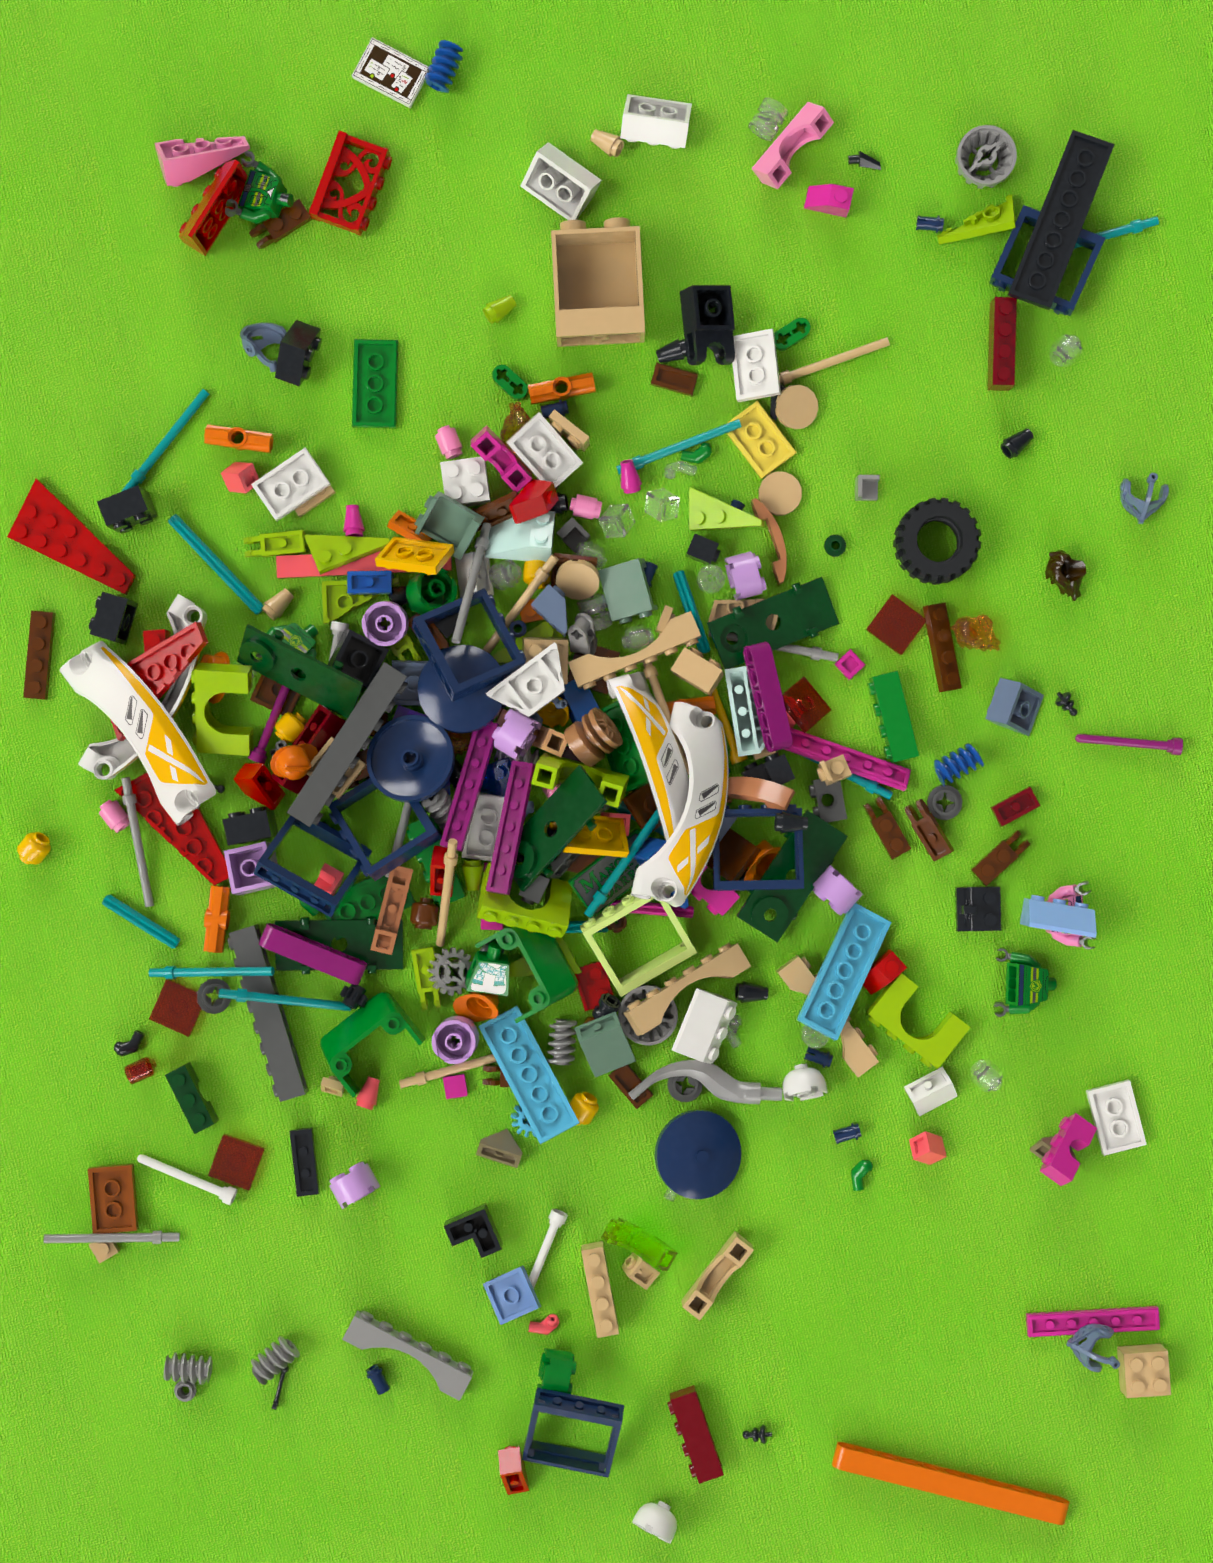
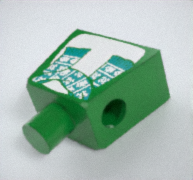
M490 943L488 952H476L465 977L466 991L508 996L509 961L508 956L501 953L502 948L498 943Z

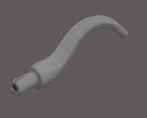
M684 1060L666 1065L650 1074L628 1093L634 1100L657 1081L670 1077L688 1076L697 1079L714 1096L722 1100L744 1104H760V1100L782 1101L781 1087H761V1084L758 1082L738 1081L718 1066L698 1060Z

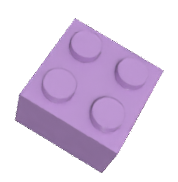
M264 841L224 851L232 894L244 895L276 887L253 874L258 860L271 842ZM274 852L269 860L278 864L276 852Z

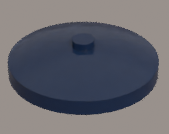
M455 645L441 650L459 684L500 666L493 656L475 646ZM429 660L419 677L418 697L423 711L435 724L441 725L444 730L449 732L470 733L489 725L501 712L504 704L488 697L486 693L503 680L452 702Z
M421 715L401 716L383 725L372 738L367 752V770L374 785L387 797L405 803L423 801L438 793L448 782L455 764L454 745L441 725L435 724L428 717Z
M691 1110L674 1117L662 1129L655 1146V1165L660 1178L672 1191L689 1199H706L722 1192L734 1180L741 1163V1144L735 1129L723 1117L706 1110Z

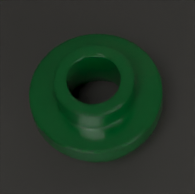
M831 535L826 539L824 549L828 555L838 557L845 552L846 542L839 535ZM832 542H837L839 548L833 549L831 546Z

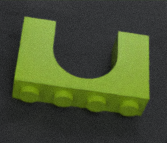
M198 663L191 672V682L195 683V691L192 692V704H195L192 722L196 725V732L193 734V744L197 746V753L250 756V751L254 748L253 727L228 726L220 723L211 714L209 699L219 693L249 694L252 688V666Z
M544 753L536 762L531 782L533 785L553 790L557 784H562L578 765H582L607 800L605 805L618 808L625 796L629 775L597 766L589 767L582 762L549 753Z
M488 862L482 877L477 918L488 922L505 924L509 927L526 929L530 932L547 934L551 937L562 938L569 925L572 887L569 883L552 878L546 889L544 906L535 910L525 909L514 903L509 895L486 891L491 863Z
M901 973L883 989L866 1011L870 1015L868 1020L877 1027L883 1025L888 1030L885 1033L895 1041L898 1038L905 1043L902 1047L912 1055L916 1051L922 1056L920 1061L927 1067L931 1068L933 1065L938 1069L971 1027L949 1012L931 1034L923 1037L907 1034L902 1027L900 1015L903 1006L919 986Z

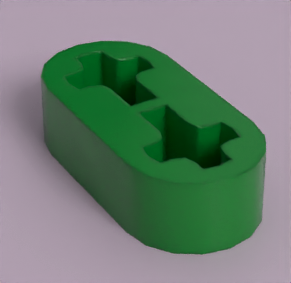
M797 318L774 333L776 350L785 351L805 339L811 329L809 321L805 318ZM797 324H799L800 326H805L803 334L801 331H798L797 333L793 334V331H795L797 328ZM787 335L790 336L789 338H787L785 342L786 345H783V343H777L779 339L778 336H781L782 338H784Z
M502 364L497 365L493 369V381L507 395L516 401L526 398L528 395L527 384L508 366ZM506 371V377L509 381L507 382L503 378L498 380L497 372L503 373ZM513 383L516 387L523 386V394H513L515 391L511 384Z

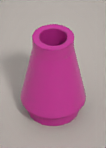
M633 460L621 461V489L626 494L640 491L642 482Z
M347 505L343 532L346 536L363 537L365 528L359 506Z

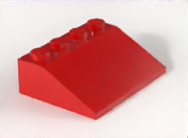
M239 161L225 162L223 167L217 169L214 176L215 180L211 186L208 185L205 188L201 202L193 207L191 211L192 216L189 221L185 222L180 228L179 237L183 243L206 256L230 218L225 214V208L231 210L233 208L226 205L227 200L233 199L237 204L239 203L248 177Z

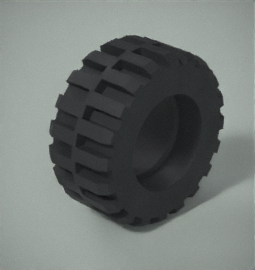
M931 498L916 504L899 521V525L894 533L896 537L893 541V547L896 548L895 556L901 562L900 567L903 570L906 569L910 573L909 576L913 579L918 578L920 582L925 584L930 582L932 585L948 583L968 571L972 567V563L976 561L978 557L977 552L981 549V542L979 541L981 531L976 528L978 523L976 518H971L969 515L971 511L968 508H961V503L957 501L949 502L948 498H941L940 500ZM938 521L946 524L956 536V550L945 561L935 562L929 560L919 550L917 535L920 529L929 522Z

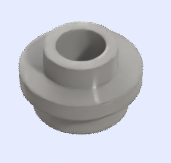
M190 1379L186 1383L180 1380L174 1388L175 1396L183 1402L192 1400L197 1392L196 1385L192 1384ZM184 1386L189 1388L190 1391L188 1393L183 1391L182 1388Z

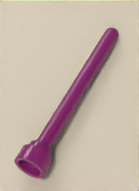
M281 686L258 746L250 751L248 759L265 764L267 756H265L267 751L265 749L289 693V688Z
M1077 734L1075 736V740L1079 743L1166 750L1171 755L1178 756L1182 754L1183 750L1182 738L1157 741Z

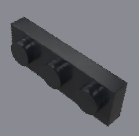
M313 1127L290 1130L297 1197L317 1195L320 1193Z

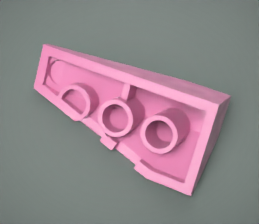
M245 136L219 137L215 139V142L206 141L204 138H196L195 143H184L183 139L154 143L163 178L167 186L175 187L190 182L250 150Z

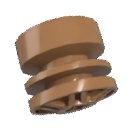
M596 707L591 709L588 714L582 716V722L576 721L564 730L565 740L572 752L581 762L589 767L594 766L605 758V753L610 754L614 751V748H618L623 743L616 725L606 713Z

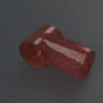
M144 1057L125 1066L124 1070L129 1082L135 1084L153 1076L157 1065L154 1059Z

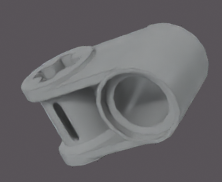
M579 613L575 617L574 625L568 629L570 651L584 655H594L597 649L594 620L588 614Z

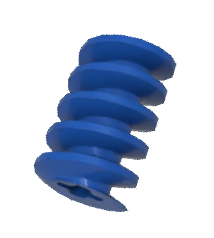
M441 40L438 43L439 48L435 51L436 56L432 58V64L428 67L429 73H426L425 79L426 84L431 88L449 93L450 90L445 84H453L452 80L448 77L456 76V73L451 69H459L460 66L455 60H463V57L458 54L463 52V49L455 43Z
M966 744L965 750L961 747L958 748L957 754L953 751L950 752V759L944 755L942 763L939 760L934 761L936 775L944 787L945 779L951 783L953 782L952 775L960 779V771L968 775V767H971L974 771L977 770L976 763L984 767L981 756L971 744Z

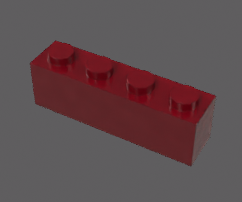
M994 297L990 303L987 390L1010 391L1015 385L1017 299L1013 297Z
M319 704L292 745L311 744L319 752L331 737L335 739L346 721L333 711ZM274 773L271 775V778L281 786L296 794L300 793L310 777L306 774L301 779L290 780L278 777Z
M695 1385L670 1393V1401L667 1402L671 1415L675 1414L678 1422L674 1424L678 1436L682 1435L685 1442L681 1444L685 1457L689 1456L692 1464H689L692 1478L697 1477L700 1484L724 1476L723 1467Z

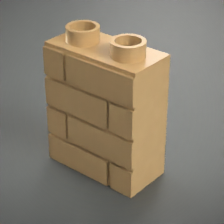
M620 217L605 220L604 228L586 229V222L582 220L561 222L560 230H551L557 347L644 343L645 320L640 226H630L629 219Z

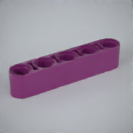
M768 642L745 646L743 654L765 747L769 752L789 748L793 744L792 734L771 646Z
M267 923L259 941V945L265 949L354 985H359L367 967V963L358 958L272 923Z

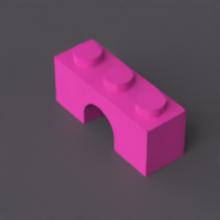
M487 425L471 439V447L485 461L488 460L498 470L501 478L513 491L519 492L532 480V472Z
M701 876L690 892L699 901L703 898L709 904L706 908L715 916L718 913L723 916L740 898L735 891H713V889L704 888L701 884Z
M1077 1113L1069 1117L1066 1116L1059 1123L1060 1130L1050 1142L1052 1146L1041 1160L1043 1165L1040 1172L1060 1186L1073 1180L1081 1164L1072 1157L1070 1146L1077 1151L1090 1145L1097 1130L1095 1126Z

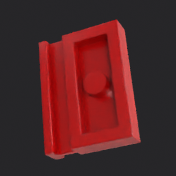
M600 961L581 966L582 972L575 974L585 1011L594 1009L596 1005H599L598 1001L602 994L614 995L608 975Z

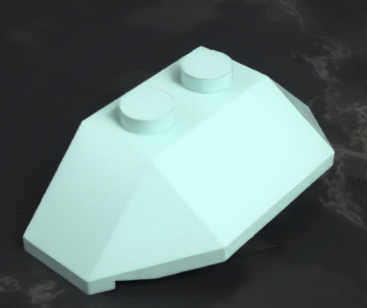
M743 666L725 669L738 757L760 754L765 748L747 668Z

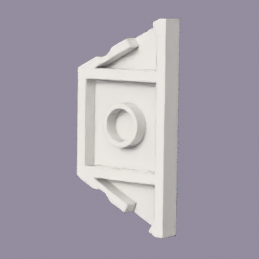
M555 642L493 687L486 693L487 696L528 717L542 709L565 691L557 644Z

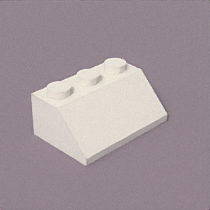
M627 94L620 138L626 139L629 142L641 141L647 142L650 145H668L674 149L685 148L692 104Z
M548 142L536 152L520 186L567 220H577L593 198L602 180Z
M696 988L672 1051L704 1063L713 1064L719 1056L722 1040L727 1036L728 1025L736 1014L737 1003L719 994Z

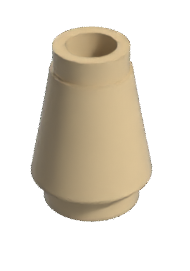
M597 129L591 135L590 141L610 157H618L624 147V141L621 140L620 136Z
M284 588L264 602L265 605L262 607V610L275 621L282 616L294 596Z

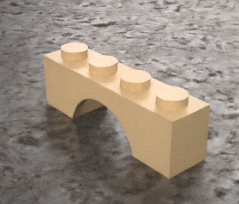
M734 1231L681 1300L682 1307L698 1320H701L714 1303L716 1295L734 1271L741 1268L754 1251L753 1245Z
M603 1241L581 1245L597 1338L619 1334V1325L610 1286Z

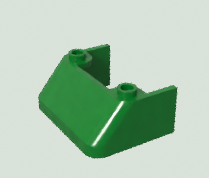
M508 926L475 944L476 948H480L496 940L504 950H512L519 946L539 984L538 987L530 991L528 996L533 1010L514 1019L516 1023L573 994L578 988V980L555 937Z
M388 992L376 994L366 1002L364 1007H360L325 1034L320 1041L321 1050L331 1071L352 1098L359 1093L360 1089L348 1074L353 1066L352 1059L346 1053L380 1025L391 1035L399 1034L406 1028L419 1046L426 1039L394 997Z

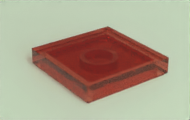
M892 594L868 625L866 631L901 656L926 622L923 616Z
M804 676L782 694L787 713L804 733L831 711V708Z
M166 979L149 1020L190 1037L202 1011L197 1003V991L173 980Z
M224 1133L208 1176L249 1191L265 1148Z

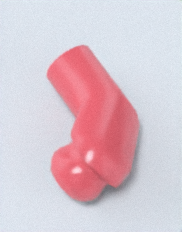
M550 1314L542 1322L530 1321L528 1332L548 1335L558 1327L559 1318L556 1314Z

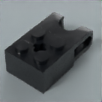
M692 285L680 291L687 362L690 365L702 364L706 360L708 347L713 351L718 364L730 365L735 359L733 338L735 323L731 285Z

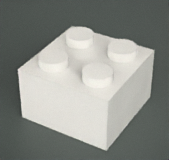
M482 457L440 462L445 495L466 507L485 505L491 502L486 461Z

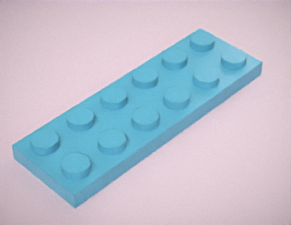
M857 903L852 906L839 927L797 1017V1021L834 1041L838 1040L892 922Z
M516 1006L478 1027L541 1145L579 1124V1121L525 1019L518 1023L515 1022L514 1019L522 1016L521 1011Z

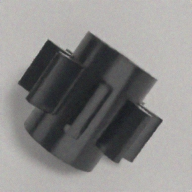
M351 984L350 987L344 985L340 993L341 997H343L341 1003L353 1010H356L358 1006L364 1007L368 1000L367 996L364 995L366 990L359 985Z

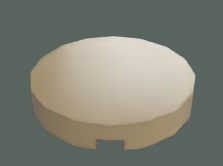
M802 385L788 386L781 391V395H778L775 412L779 422L785 427L802 429L809 426L816 418L818 400L814 392L808 387Z
M787 472L769 474L761 482L758 490L759 501L765 505L771 514L776 516H783L793 512L798 507L802 498V488L799 481Z
M580 559L578 561L569 560L563 563L557 571L556 585L565 593L566 597L576 600L587 599L594 595L599 588V572L590 562Z

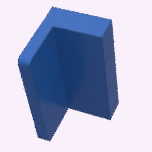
M347 571L348 595L392 594V578H394V574L392 571Z
M575 679L568 682V684H564L565 691L559 697L567 701L569 718L572 723L576 721L582 722V716L588 714L595 707L599 708L590 689L584 690L583 687L579 689Z

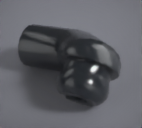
M135 1030L130 1041L124 1043L117 1042L114 1045V1051L119 1056L135 1053L145 1034Z

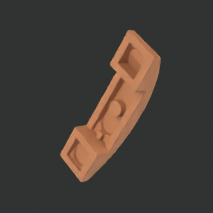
M755 498L752 499L751 506L755 517L766 521L778 557V561L772 562L771 567L777 585H781L784 582L787 567L784 539L773 515L762 502Z
M739 776L728 778L727 803H731L733 799L763 802L767 808L787 810L795 794V791L791 788L764 779Z
M398 866L390 872L370 950L392 955L413 869Z

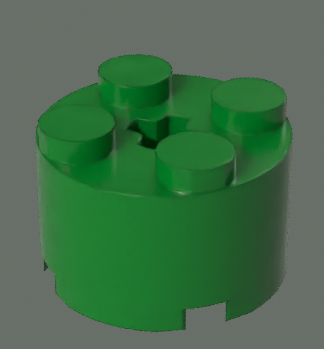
M441 568L437 575L419 573L409 580L406 587V597L411 611L422 615L455 601L457 585L455 580L449 577L445 569Z
M544 1348L545 1353H542L538 1377L542 1380V1384L537 1383V1387L571 1394L572 1383H570L571 1375H575L577 1362L574 1361V1354L569 1351Z

